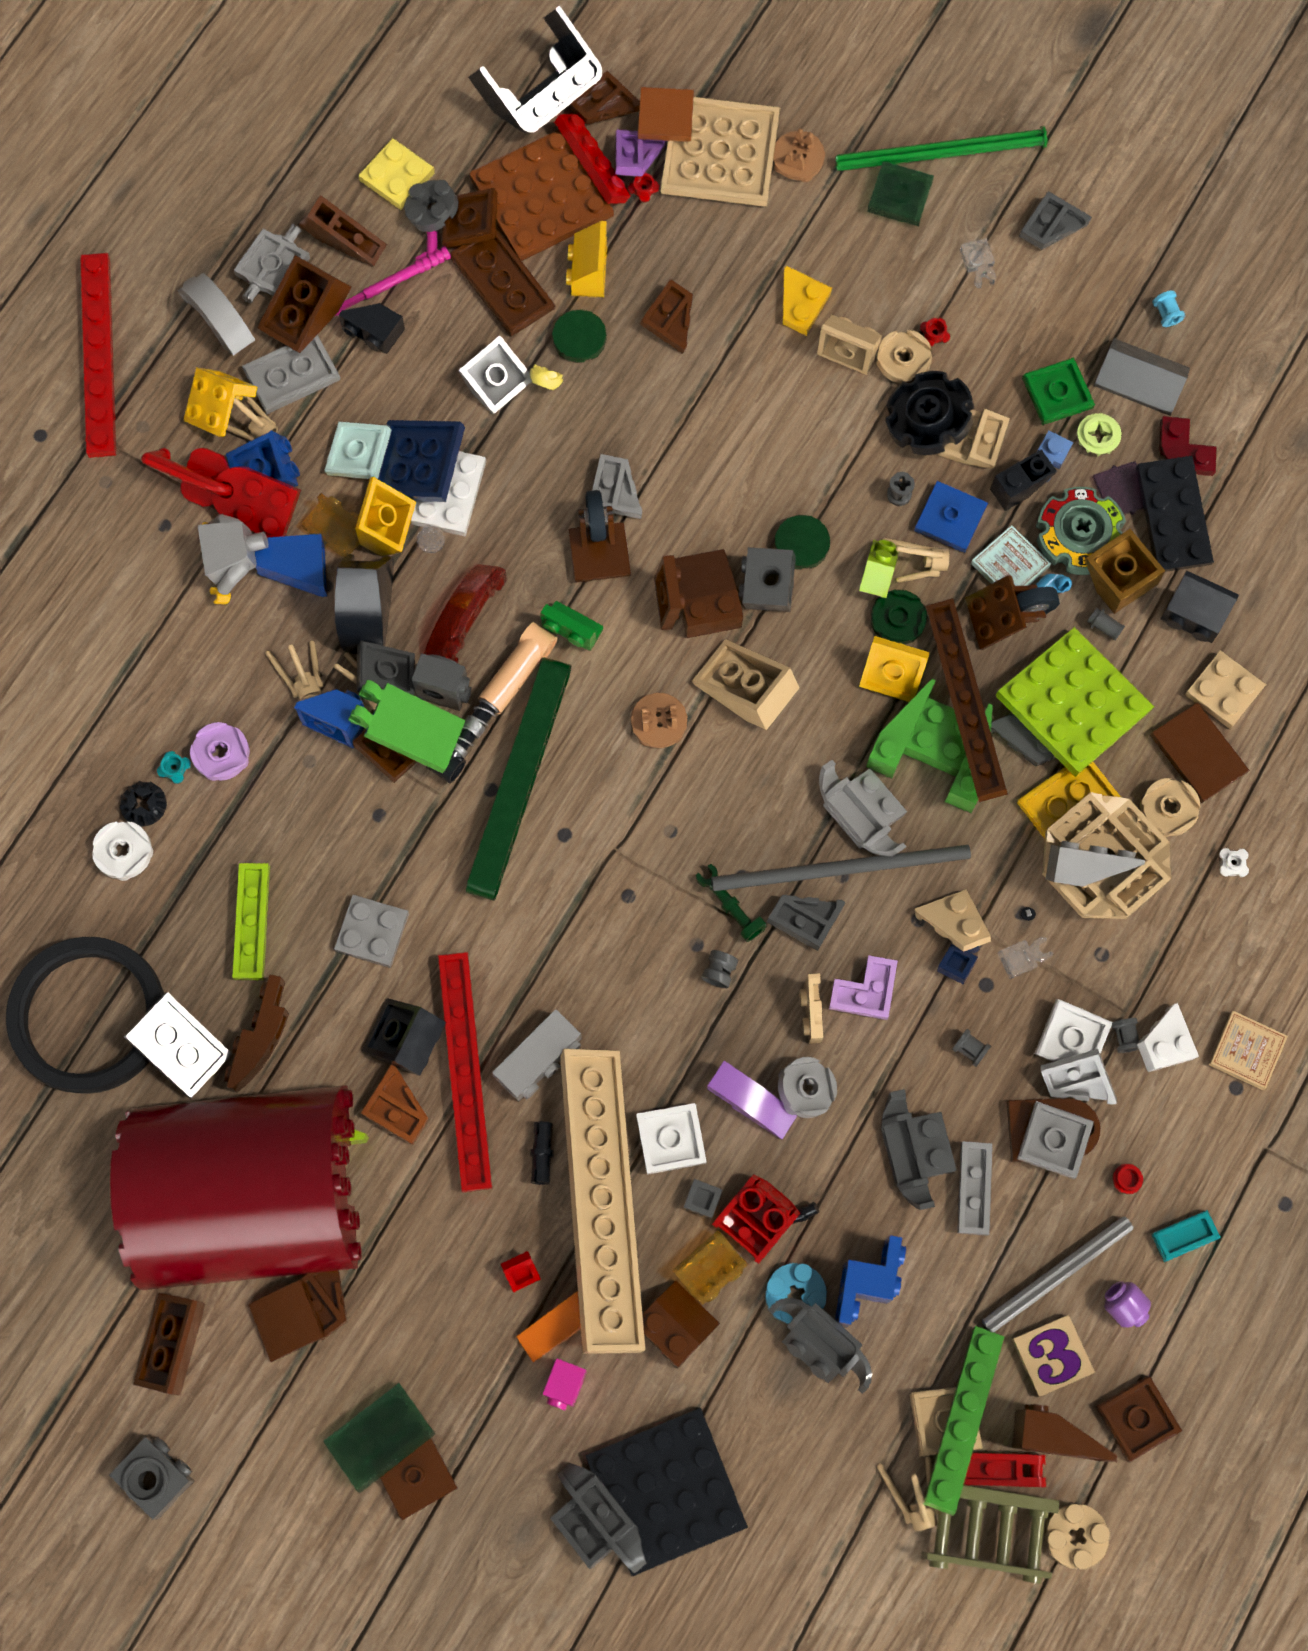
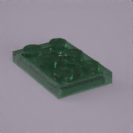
M398 1383L323 1442L356 1491L361 1493L436 1435V1433L402 1385Z

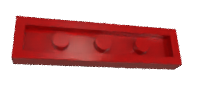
M559 114L554 123L606 203H626L631 195L625 188L624 182L616 175L609 159L605 157L599 148L596 139L592 137L586 128L583 119L578 114Z

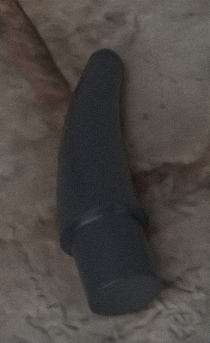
M812 1202L798 1208L801 1214L792 1224L809 1220L810 1217L818 1214L819 1208L817 1204Z

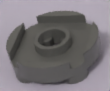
M430 180L422 184L416 183L409 189V196L404 208L405 215L418 230L423 232L436 231L445 226L444 221L449 216L451 218L455 216L458 209V198L446 180ZM435 202L436 204H433L431 209L428 210V205Z

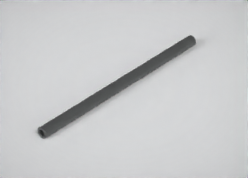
M969 845L898 853L889 857L874 856L711 877L713 891L911 867L970 859L971 851Z

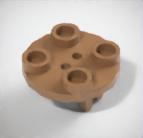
M802 129L784 134L775 143L774 170L789 179L809 182L823 167L825 159L823 144L813 133L804 132Z
M653 693L644 696L636 703L632 710L631 726L634 735L642 745L652 748H665L682 740L683 734L687 729L688 717L684 706L677 698L667 693Z

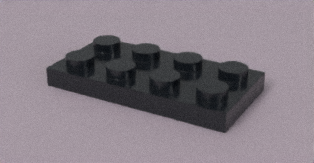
M1193 456L1138 463L1136 471L1155 559L1164 568L1165 572L1212 565L1214 560Z

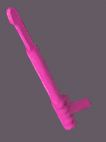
M427 232V252L417 256L414 264L345 300L340 311L335 316L364 299L368 300L418 273L421 274L425 270L427 271L437 266L438 263L441 264L445 260H449L451 256L445 246L437 250V232Z

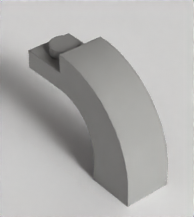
M204 273L197 277L189 278L183 283V287L177 290L182 299L193 306L204 318L222 347L233 356L255 341L236 309L217 285Z

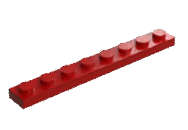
M108 253L80 255L86 454L89 458L116 456L110 257Z
M468 952L439 955L462 1193L489 1190L493 1188Z

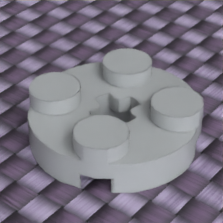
M802 1057L790 1062L779 1072L778 1092L787 1113L802 1118H814L824 1114L831 1106L832 1101H835L837 1095L836 1079L829 1068H825L822 1064L818 1063L820 1062L818 1059ZM804 1080H806L807 1085H812L813 1087L809 1095L803 1091L802 1085Z

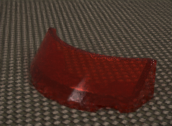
M477 564L470 570L443 609L423 654L442 656L458 663L459 658L456 655L460 649H463L465 645L464 639L489 597L493 598L495 590L501 591L507 581L505 569L499 566Z

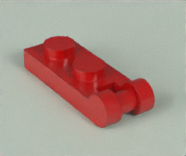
M972 1453L963 1485L1046 1487V1478H1043V1465H1046V1455ZM1022 1464H1030V1477H1023Z

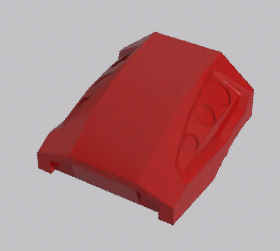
M753 1174L712 1225L716 1228L719 1227L730 1235L759 1264L801 1213L792 1201L770 1182Z

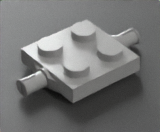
M291 224V227L284 236L275 235L262 229L234 269L235 276L250 284L242 295L245 301L252 303L259 291L267 292L274 296L294 255L306 261L310 259L309 253L297 247L294 243L299 233H301V229L297 225L295 227V224Z

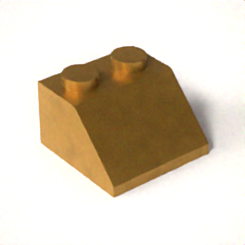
M1131 528L1085 558L1097 593L1114 614L1157 586L1165 573L1164 568Z

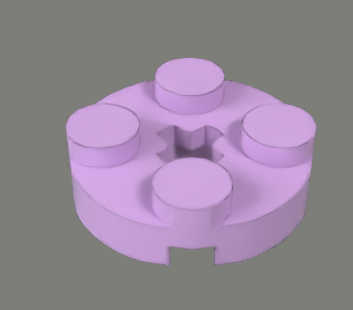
M216 722L203 727L196 734L193 745L191 744L190 756L194 766L201 774L212 781L233 778L245 769L249 763L250 750L244 734L238 728L229 726L226 723ZM221 745L223 749H228L225 752V756L221 758L212 755V753L216 752V746Z

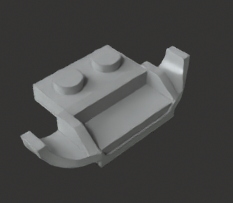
M833 760L822 766L819 775V787L825 802L823 806L859 849L864 847L873 854L889 857L896 855L907 847L904 843H895L887 835L892 830L889 826L901 819L907 811L871 769H868L852 781L848 777L841 781L836 774V763Z

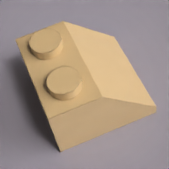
M831 315L821 328L817 355L867 375L877 355L882 335L872 328L858 326L845 317Z

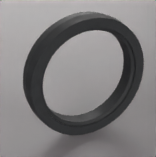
M100 937L72 938L46 948L24 967L17 977L8 998L6 1028L16 1056L23 1066L38 1080L48 1086L66 1092L91 1094L111 1090L131 1080L150 1062L133 1047L123 1059L109 1068L87 1074L68 1073L56 1069L45 1062L32 1043L28 1028V1014L32 998L39 985L52 971L70 961L80 958L98 957L109 959L125 966L135 975L142 987L146 1001V1012L163 996L164 991L155 971L142 956L123 944Z

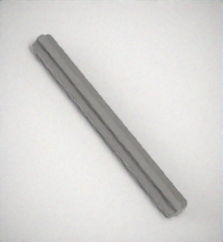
M1125 1216L1119 1218L982 1320L984 1327L991 1333L997 1331L1133 1230L1131 1222Z

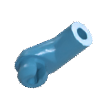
M1046 574L1036 585L1038 587H1053L1057 593H1063L1070 590L1072 581L1065 575Z

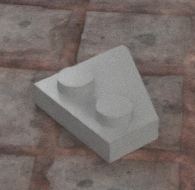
M601 454L592 490H600L604 512H606V506L612 505L613 514L641 519L642 509L638 501L628 459Z

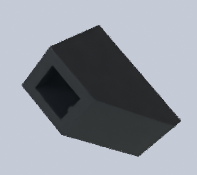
M380 303L343 310L339 314L342 330L352 338L358 337L372 350H380L385 354H388L405 330L403 317Z
M1042 449L995 475L990 490L1003 509L1007 511L1029 498L1054 476L1057 470Z

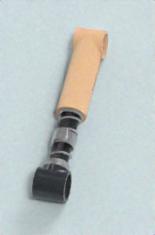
M532 622L523 632L517 647L478 697L480 705L474 707V713L468 715L465 719L466 721L446 770L441 773L428 766L426 768L449 784L454 782L465 766L466 760L464 758L468 754L467 749L470 745L473 746V741L479 739L480 735L483 734L484 730H486L485 725L488 726L487 723L491 717L496 716L494 713L501 715L540 661L550 655L558 638L535 622Z

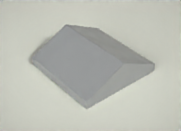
M498 336L458 370L471 393L492 414L497 412L532 382L530 373L501 336Z

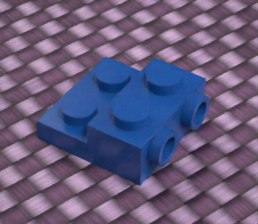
M270 431L226 454L230 468L236 466L248 467L293 487L298 486L296 478L300 476L297 465L290 460L288 454L292 452V446L286 437L274 431Z

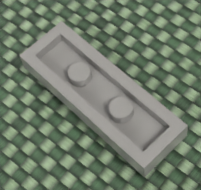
M961 1142L958 1234L989 1235L992 1143Z

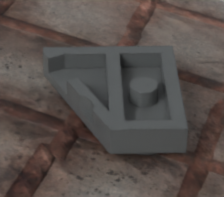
M782 895L770 914L767 923L818 951L846 902L843 900L826 902L819 901V898L813 897L801 899L797 896Z

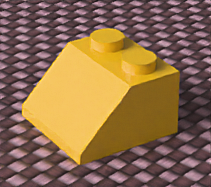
M600 221L575 233L574 244L568 245V261H572V269L567 268L566 285H571L572 296L604 297L607 258L606 221Z
M371 477L355 527L359 544L380 556L402 553L416 501L377 478Z

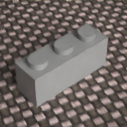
M555 1009L492 1072L493 1077L518 1102L523 1097L528 1100L539 1089L537 1083L544 1076L549 1079L560 1068L558 1062L560 1061L562 1050L579 1049L581 1047L579 1043L582 1039L581 1033Z

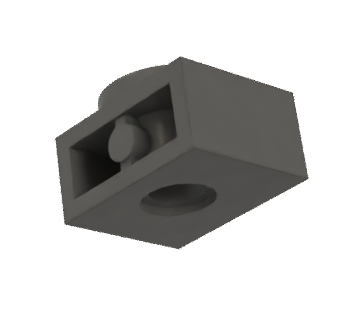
M748 547L747 556H743L741 566L742 573H745V582L740 583L739 599L743 600L742 603L746 609L791 612L796 562L793 550ZM772 574L779 576V580L775 585L769 586L765 584L768 576Z
M421 653L412 677L416 696L422 700L460 711L462 704L468 703L472 687L469 686L470 678L467 677L465 666L442 656Z
M145 1437L109 1474L126 1492L128 1497L135 1501L152 1520L159 1519L194 1482L189 1476L192 1473L189 1466L181 1459L175 1461L168 1454L171 1449L159 1437L155 1439ZM149 1471L153 1472L157 1479L156 1485L151 1490L147 1489L143 1484V1478Z

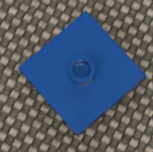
M937 481L914 531L965 553L988 502Z

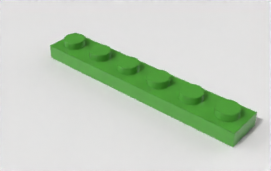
M977 1326L972 1330L923 1504L950 1515L956 1513L1005 1336L991 1333Z

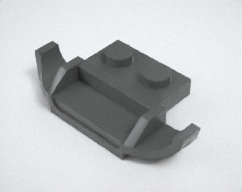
M905 1089L890 1092L882 1115L881 1132L895 1187L918 1210L933 1208L935 1204L929 1192L928 1178L957 1171L942 1113L937 1112L912 1118L906 1103Z
M784 1298L776 1301L768 1309L772 1314L777 1311H784L793 1317V1320L787 1326L791 1331L783 1339L782 1343L794 1357L800 1358L806 1363L816 1377L829 1383L838 1373L844 1377L852 1370L860 1381L858 1391L863 1394L869 1388L872 1371L868 1359L860 1350L863 1344L815 1303L811 1307L801 1300Z
M569 1463L557 1473V1476L573 1498L550 1519L589 1569L595 1567L611 1551H614L632 1572L636 1573L647 1563L643 1555L641 1537L637 1525L630 1519L596 1474Z

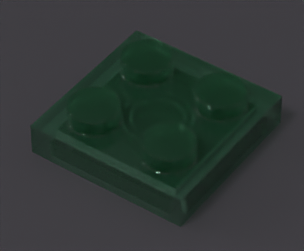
M883 161L867 212L919 226L934 175Z

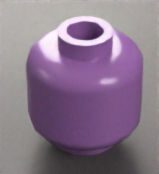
M1119 1281L1106 1292L1105 1309L1121 1327H1140L1148 1320L1151 1302L1133 1282L1124 1283Z

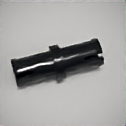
M534 1122L533 1149H530V1157H532L531 1184H550L551 1158L554 1157V1150H551L553 1123Z

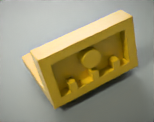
M196 367L184 421L218 437H224L234 398L238 400H243V396L255 398L258 387L222 371Z

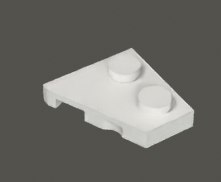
M1178 1003L1168 1007L1163 1017L1150 1028L1149 1034L1144 1035L1137 1044L1148 1072L1199 1057Z

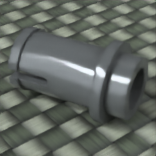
M1096 608L1087 622L1091 624L1092 629L1096 627L1115 641L1125 628V625L1120 624L1104 613L1105 609L1101 611Z

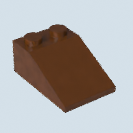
M294 255L257 328L301 353L340 311L352 287L308 261Z
M721 549L675 558V565H679L681 569V581L678 582L679 592L683 591L685 597V607L681 609L686 637L692 638L742 628L743 612L725 550Z
M1030 1404L1025 1405V1408L1022 1410H1016L1012 1448L1102 1462H1117V1455L1060 1415L1049 1413V1406Z

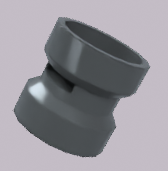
M711 950L708 958L710 964L708 968L704 969L701 979L716 987L728 989L731 982L730 974L736 969L739 960L728 953Z

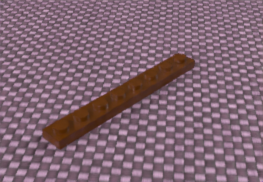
M954 599L926 606L978 800L983 802L1008 795Z

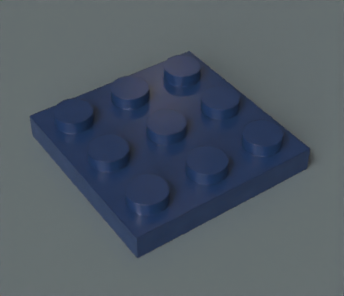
M388 420L387 425L392 431L378 480L414 501L446 502L465 426L461 421Z

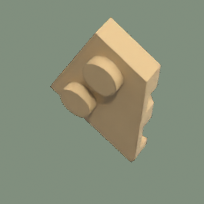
M967 889L915 908L917 919L927 921L935 927V932L942 937L950 939L952 944L963 952L991 942V935Z

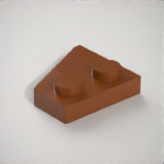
M391 1064L361 1112L363 1116L414 1145L429 1120L400 1072L393 1064Z

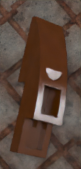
M269 974L268 982L264 981L261 986L260 999H263L260 1011L256 1010L252 1019V1027L255 1030L242 1029L241 1036H236L232 1049V1053L235 1054L233 1065H228L224 1079L228 1083L227 1088L231 1092L238 1093L260 1072L273 1053L283 1033L289 1013L285 1008L279 1007L285 986V981L280 976Z

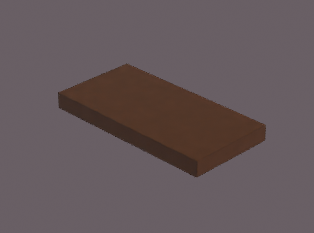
M495 229V239L461 245L450 252V259L510 337L555 309L554 302L497 229Z

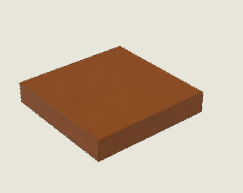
M641 87L638 139L691 142L694 90Z

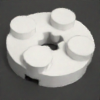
M116 821L109 823L99 830L93 841L92 855L96 866L108 877L121 881H126L140 874L147 867L150 858L153 856V848L149 836L139 825L133 822L118 823ZM128 844V853L125 856H115L118 853L117 845L125 846Z

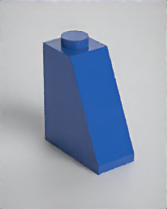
M322 534L267 538L268 548L255 551L256 569L259 576L320 597H327L325 543Z

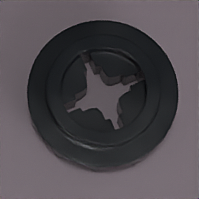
M138 781L137 784L128 786L125 793L121 795L119 808L123 817L128 822L144 827L152 825L161 819L166 810L167 800L162 789L154 783ZM137 795L143 799L150 798L147 801L148 808L150 809L149 812L143 807L136 808L138 806Z

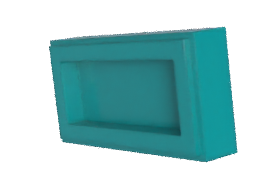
M1208 1210L1151 1234L1164 1262L1221 1238Z

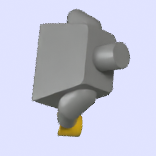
M220 514L209 523L203 522L202 525H198L205 575L214 584H218L217 587L210 588V594L217 595L213 603L226 605L230 601L231 590L248 574L249 570L256 567L255 551L266 549L269 545L265 532L252 534L251 530L239 519Z

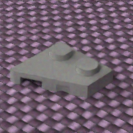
M1098 1049L1041 1065V1073L1051 1097H1073L1076 1100L1089 1101V1098L1107 1100V1104L1117 1103V1097Z

